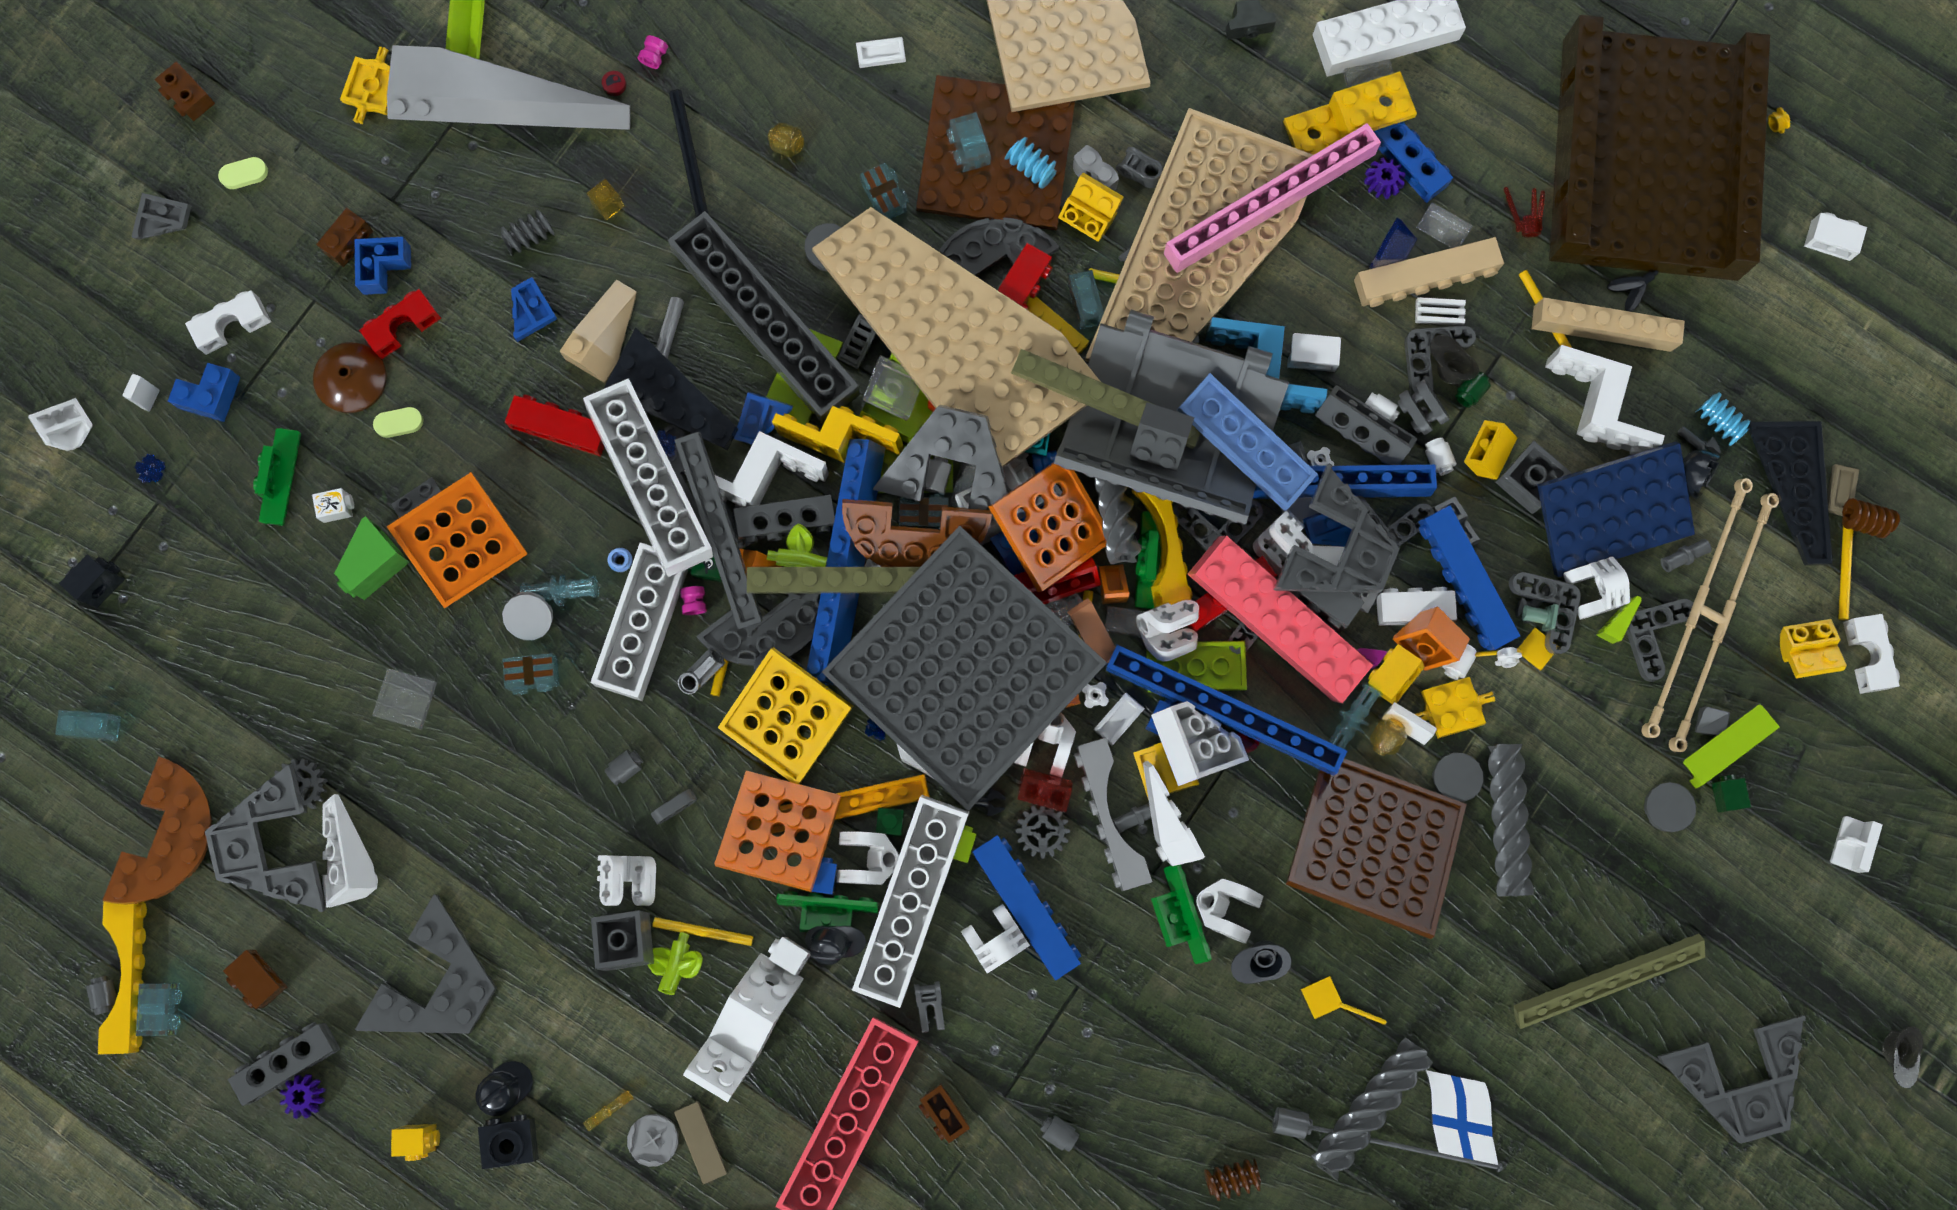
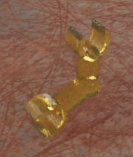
M627 1090L583 1123L589 1132L634 1098Z

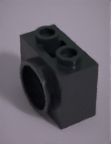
M87 554L68 571L59 584L76 600L98 608L125 579L119 574L121 569L110 560L107 562L101 556L95 558Z
M526 1114L511 1116V1121L501 1122V1118L485 1120L486 1125L478 1127L482 1169L530 1163L539 1159L535 1118L527 1119ZM506 1139L511 1140L514 1144L512 1153L506 1152L503 1147Z

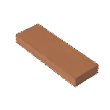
M1087 598L1067 613L1081 639L1108 663L1116 647L1092 602Z

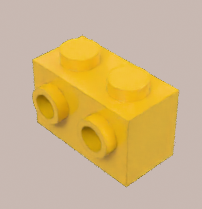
M1484 420L1464 463L1477 476L1497 480L1517 440L1516 435L1505 423Z
M1399 644L1395 649L1391 648L1383 659L1384 663L1380 668L1376 667L1368 677L1370 689L1391 704L1397 703L1425 668L1421 659Z
M436 1124L405 1125L392 1129L391 1157L405 1156V1161L421 1160V1158L428 1157V1153L436 1151V1146H439L440 1132L436 1130Z

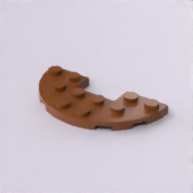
M842 499L844 525L854 542V546L867 560L870 559L881 567H921L959 526L980 544L988 532L992 517L990 510L942 507L940 529L891 526L892 503Z
M158 757L140 803L142 806L164 811L148 856L144 858L121 852L104 895V902L123 905L139 904V902L154 898L158 899L175 890L187 877H191L205 857L208 850L205 831L212 826L209 801L194 777L184 768L168 759Z

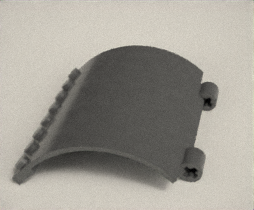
M1132 309L1130 310L1124 330L1100 324L1088 366L1102 383L1157 406L1178 412V407L1203 379L1211 373L1273 431L1289 385L1288 381L1266 375L1273 353L1249 346L1244 359L1151 330L1154 316ZM1088 405L1070 418L1054 464L1067 470L1082 472L1089 477L1107 480L1114 485L1132 488L1136 492L1154 495L1161 500H1170L1180 503L1184 507L1199 509L1209 515H1218L1234 523H1247L1256 484L1202 433H1200L1193 449L1185 446L1178 469L1175 471L1130 456L1138 426Z

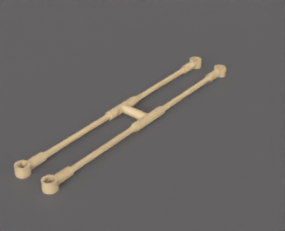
M1747 478L1738 479L1734 484L1736 493L1731 503L1732 509L1703 585H1700L1685 625V633L1657 706H1654L1649 722L1642 726L1643 736L1647 738L1659 736V722L1664 711V703L1692 629H1695L1700 614L1718 623L1712 639V647L1686 716L1681 721L1676 737L1671 738L1669 741V748L1674 752H1684L1687 749L1686 737L1691 726L1690 721L1719 643H1722L1736 606V598L1763 526L1767 524L1772 508L1779 504V498L1774 493L1764 494L1761 497L1762 508L1757 519L1758 524L1730 599L1726 601L1722 614L1705 606L1704 603L1710 590L1709 584L1736 513L1741 508L1746 493H1749L1753 487L1751 480Z

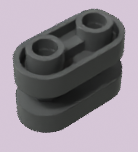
M1423 379L1416 384L1418 392L1412 395L1407 389L1399 394L1400 400L1397 402L1404 413L1409 412L1413 418L1410 422L1415 431L1426 435L1433 431L1431 425L1433 421L1438 420L1442 425L1449 421L1450 417L1428 382ZM1423 399L1431 410L1426 415L1418 404Z

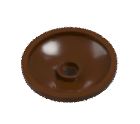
M355 342L341 343L328 349L318 360L313 372V385L319 399L329 408L341 413H356L372 406L382 395L387 379L386 368L382 359L370 347ZM344 370H348L346 376H341Z

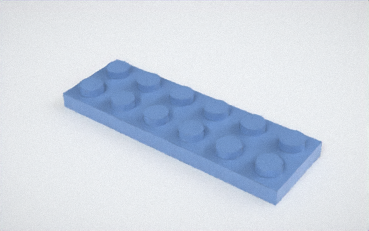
M1211 373L1203 379L1177 409L1179 413L1195 417L1192 425L1284 511L1289 509L1318 475Z

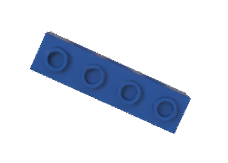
M1404 121L1373 131L1381 141L1378 148L1388 161L1394 159L1393 165L1401 164L1400 172H1405L1404 179L1426 203L1449 186L1453 177L1448 167L1442 165L1436 159L1435 153L1430 148L1425 147L1420 141L1419 135L1414 130H1410ZM1390 134H1396L1400 140L1393 139ZM1406 152L1414 153L1415 157H1409ZM1421 169L1429 170L1431 175L1424 174Z

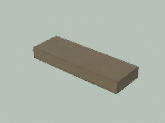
M699 1101L675 1111L674 1114L703 1185L726 1175L728 1172Z

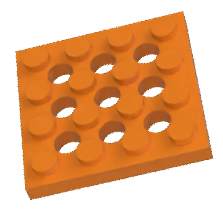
M1054 462L988 506L1037 592L1045 590L1106 546V539L1102 531V518L1076 472L1064 469L1054 464ZM1056 483L1062 489L1060 497L1054 493V485ZM1037 496H1040L1044 501L1042 509L1038 508L1035 503ZM1067 505H1071L1074 509L1072 518L1066 513ZM1019 508L1023 509L1026 514L1023 522L1017 517ZM1050 517L1056 522L1054 530H1051L1048 526V519ZM1080 526H1083L1086 530L1084 539L1078 534ZM1031 530H1035L1038 534L1036 543L1032 542L1029 537ZM1062 538H1064L1068 542V549L1066 552L1063 551L1060 547V541ZM1044 551L1050 555V562L1048 564H1045L1042 560V553Z
M472 472L387 526L443 608L448 607L528 554ZM461 499H467L471 502L472 509L470 512L462 513L458 510L457 504ZM439 513H447L450 516L451 522L448 526L442 527L437 523L436 518ZM473 521H484L486 530L480 534L475 533L472 530ZM420 526L428 528L430 532L429 538L426 540L418 539L415 535L416 529ZM455 533L462 534L465 537V544L461 547L453 546L451 536ZM490 540L497 541L500 544V551L496 554L489 553L486 550V543ZM433 547H440L444 551L442 560L435 561L430 557V550ZM468 554L477 555L479 557V565L476 567L467 566L465 557ZM449 567L455 568L459 574L458 578L455 581L447 580L444 576L445 569Z
M746 771L714 863L715 866L812 892L842 799L841 795ZM760 796L769 797V803L764 807L756 805V800ZM784 802H791L793 804L792 810L788 813H782L779 810ZM806 809H816V816L813 819H805L803 813ZM753 819H759L762 822L757 830H750L748 828L749 822ZM783 825L785 827L783 835L779 837L772 835V829L775 826ZM801 831L809 833V838L804 843L796 841V835ZM746 842L753 843L754 848L750 853L743 854L740 852L742 844ZM773 848L778 851L775 859L766 860L764 858L766 850ZM792 855L801 856L802 860L798 866L792 867L788 865V859Z

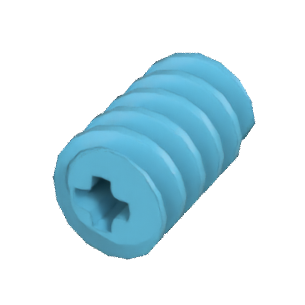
M1024 137L1010 148L1005 159H1010V164L1013 166L1017 165V170L1020 172L1024 171L1026 177L1032 176V182H1039V188L1043 189L1052 181L1057 172L1054 169L1056 161L1047 164L1049 155L1040 158L1042 150L1038 149L1033 152L1035 144L1031 143L1025 146L1027 138Z
M1718 392L1705 401L1696 412L1703 410L1700 416L1701 419L1710 417L1707 423L1708 426L1717 423L1714 431L1717 433L1724 430L1721 438L1731 437L1728 445L1732 446L1749 430L1747 427L1750 421L1747 419L1740 422L1743 414L1740 412L1733 415L1736 409L1735 406L1726 409L1729 401L1725 399L1719 402L1722 394Z

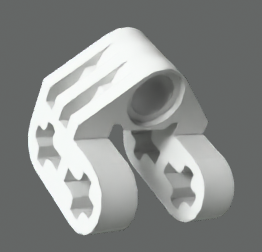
M1287 509L1254 541L1253 549L1259 557L1263 555L1274 572L1280 575L1283 568L1281 563L1286 561L1292 546H1301L1304 550L1312 553L1313 545L1301 532L1305 526ZM1265 544L1269 546L1268 549L1264 548Z
M1613 556L1563 573L1565 582L1569 584H1575L1595 577L1596 585L1602 596L1600 600L1578 607L1577 614L1579 620L1611 611L1630 603L1627 573Z
M1184 600L1173 605L1166 603L1137 615L1136 624L1145 647L1156 659L1170 661L1197 648L1198 634L1192 629L1180 628L1195 623L1199 619V605L1195 601Z
M1062 713L1038 736L1039 740L1051 744H1059L1050 774L1061 778L1076 733ZM1033 743L1014 763L1026 767Z
M840 832L839 845L870 847L867 856V868L869 871L837 870L836 883L882 885L894 872L899 858L898 852L888 837L882 833Z
M598 856V861H601V865L598 866L600 876H597V881H600L599 895L603 905L617 906L621 903L623 898V882H632V900L635 905L650 906L653 903L656 884V863L653 857Z
M1221 879L1202 890L1198 894L1196 902L1205 927L1247 944L1251 931L1222 919L1230 903L1229 897L1260 908L1264 896L1248 887L1226 879ZM1214 899V903H1213V905L1210 907V903H1211V901Z
M1003 904L992 911L1005 931L985 945L972 925L960 931L986 973L994 970L1030 946Z

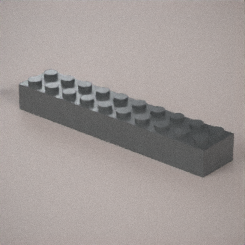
M706 211L668 239L671 251L822 424H824L832 406L837 408L841 406L846 407L860 395L859 385Z

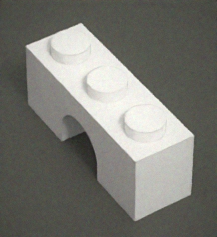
M250 290L237 294L234 299L215 305L212 310L193 316L185 324L197 348L207 355L228 344L224 337V329L230 322L239 321L241 326L251 333L267 325L271 320L260 298Z
M1883 614L1853 618L1843 622L1848 645H1862L1869 650L1871 655L1868 666L1854 670L1860 694L1900 686V675L1894 665V650L1892 645L1889 644L1887 635L1888 625L1883 618Z

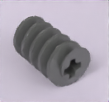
M538 209L535 210L536 218H533L530 214H527V222L519 218L518 227L510 222V231L503 226L501 227V237L511 256H513L512 248H515L519 253L522 252L521 244L530 248V240L539 244V235L547 240V231L555 236L545 215Z

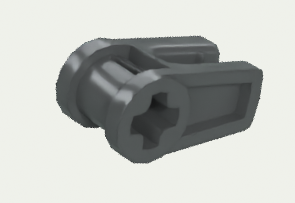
M935 981V984L925 986L914 984L922 1033L929 1031L928 1005H933L934 1019H936L937 1029L945 1030L940 981Z

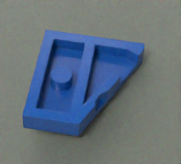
M533 277L511 289L515 331L513 336L517 342L557 320L556 315Z
M748 392L738 423V431L734 439L753 444L759 431L768 435L775 428L772 420L776 413L782 416L784 413L789 414L792 411L793 405Z
M1321 513L1302 519L1307 537L1311 543L1339 547L1346 546L1352 531L1349 527Z

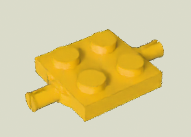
M379 47L375 59H363L355 56L340 97L342 103L357 108L353 121L358 124H363L367 112L387 115V89L390 66L385 63L389 50L384 47Z
M1470 677L1423 690L1421 694L1425 702V711L1415 715L1425 721L1428 720L1431 725L1437 728L1435 733L1438 739L1485 725L1486 721L1482 712V705L1495 702V696H1493L1492 691L1478 696Z

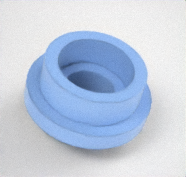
M616 548L608 555V564L616 572H625L632 565V555L625 548ZM622 556L625 558L623 564L616 563L618 557Z

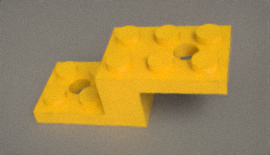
M1401 71L1336 91L1333 93L1329 104L1286 117L1283 123L1292 147L1315 155L1367 123L1375 131L1415 118L1417 112ZM1381 97H1388L1392 104L1390 106H1383L1379 99ZM1312 129L1317 130L1320 137L1312 139L1309 137L1308 131Z
M832 406L820 432L819 428L815 425L798 423L795 417L786 413L783 416L776 413L772 420L780 436L843 463L846 461L849 439L871 440L897 455H900L904 449L902 439L896 428L889 425L882 427L875 424L876 421L865 415L862 418L856 416L851 409L844 406L840 408Z

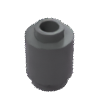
M627 749L608 763L609 767L605 769V773L615 785H618L620 782L625 783L642 770L641 763H643V760L635 750L630 752Z
M107 976L91 979V985L86 986L91 1010L94 1009L95 1015L110 1012L117 998L113 979L107 980Z
M1056 1115L1052 1119L1047 1117L1040 1128L1043 1132L1041 1136L1043 1139L1060 1150L1065 1149L1068 1152L1073 1148L1080 1135L1075 1132L1076 1128Z

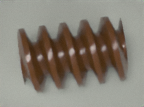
M1854 498L1848 499L1842 510V524L1844 528L1852 529L1856 532L1860 531L1863 534H1869L1881 539L1886 538L1890 532L1895 531L1900 522V515L1897 511Z
M1253 1158V1166L1249 1160L1245 1159L1243 1161V1168L1238 1162H1234L1233 1171L1228 1164L1223 1166V1173L1218 1167H1214L1213 1176L1208 1169L1204 1170L1210 1196L1214 1195L1217 1201H1221L1222 1192L1230 1199L1231 1190H1234L1237 1196H1241L1242 1187H1244L1248 1194L1251 1193V1185H1254L1257 1191H1261V1178L1255 1158Z

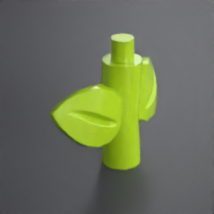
M796 524L789 532L786 541L788 549L779 548L778 552L768 550L767 560L776 561V565L784 567H826L828 558L811 553L814 546L813 536L801 524Z
M680 932L678 940L673 941L671 949L664 947L653 948L654 964H649L648 967L655 975L663 976L658 987V991L675 995L681 978H693L701 968L703 957L698 951H689L690 945L687 944L688 934Z

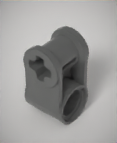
M1134 147L1127 148L1123 161L1116 166V170L1122 176L1132 179L1146 188H1155L1163 171L1159 161L1143 154ZM1153 171L1157 175L1154 177H1150L1146 174V172Z

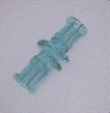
M561 574L559 582H557L554 575H551L550 582L531 585L522 583L520 592H539L536 594L545 598V601L554 599L558 606H563L567 598L574 599L582 596L596 598L598 597L599 588L595 576H590L589 579L566 580V576Z
M1363 683V689L1356 700L1350 705L1348 712L1343 710L1338 712L1343 720L1337 725L1335 732L1328 742L1335 745L1341 735H1344L1338 747L1345 749L1349 741L1355 736L1356 731L1364 733L1360 724L1369 726V723L1364 718L1368 716L1378 697L1381 698L1382 694ZM1371 692V695L1366 701V703L1362 705L1367 695Z

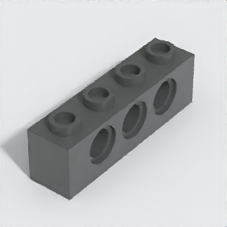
M1337 385L1315 415L1323 424L1333 427L1344 438L1351 439L1360 445L1362 450L1378 457L1385 465H1400L1417 440L1416 437ZM1341 412L1347 414L1349 418L1343 417ZM1361 426L1366 427L1369 432L1364 431ZM1381 440H1386L1389 445L1383 444Z
M831 495L735 508L732 513L737 543L743 542L744 545L758 543V540L766 538L768 541L781 540L782 536L789 535V532L796 524L803 525L809 532L816 531V534L829 533L830 529H833L835 520ZM810 513L814 516L815 520L813 522H806L803 520L802 515ZM785 516L789 518L791 524L782 526L778 522V518ZM762 520L766 523L767 527L762 530L757 529L753 522Z
M313 1022L301 1029L303 1033L298 1037L290 1036L279 1043L280 1048L273 1052L269 1049L256 1057L257 1062L250 1066L246 1063L235 1069V1075L230 1077L228 1081L241 1105L246 1106L256 1102L285 1084L287 1080H292L295 1075H300L341 1050L327 1024ZM305 1041L310 1045V1052L307 1055L301 1049ZM282 1055L288 1061L285 1069L279 1065V1059ZM259 1069L265 1073V1079L262 1083L257 1079Z

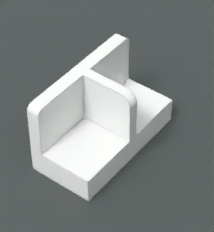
M1294 333L1292 335L1291 354L1288 357L1287 367L1335 372L1340 361L1341 338Z
M1844 816L1830 862L1857 873L1869 872L1882 824L1874 821L1862 822Z

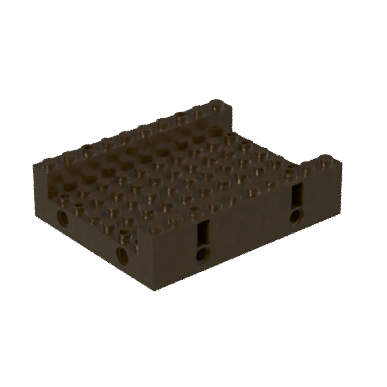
M1579 15L1563 39L1549 261L1650 272L1657 270L1658 273L1734 281L1740 280L1760 262L1770 35L1746 32L1736 45L1603 31L1604 17Z

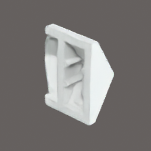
M76 398L36 412L28 417L45 445L65 451L80 447L92 428L91 421Z

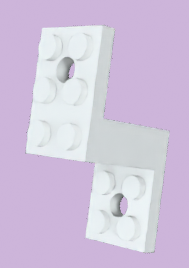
M1561 345L1547 359L1545 368L1552 369L1553 373L1558 375L1568 374L1581 382L1591 381L1576 435L1582 436L1588 442L1605 443L1608 448L1614 450L1624 449L1630 451L1631 455L1659 447L1663 444L1665 435L1617 421L1632 366Z
M759 431L734 482L731 483L716 475L715 478L723 502L726 503L729 500L735 503L736 508L760 505L781 462H783V466L788 470L796 472L798 469L804 472V476L814 482H818V480L826 481L829 475L826 462Z
M760 953L729 996L709 1038L689 1064L683 1076L728 1102L759 1057L777 1020L800 987L804 978L799 975H793L769 960V957ZM766 981L772 982L774 986L769 985ZM713 1067H718L723 1072H718Z

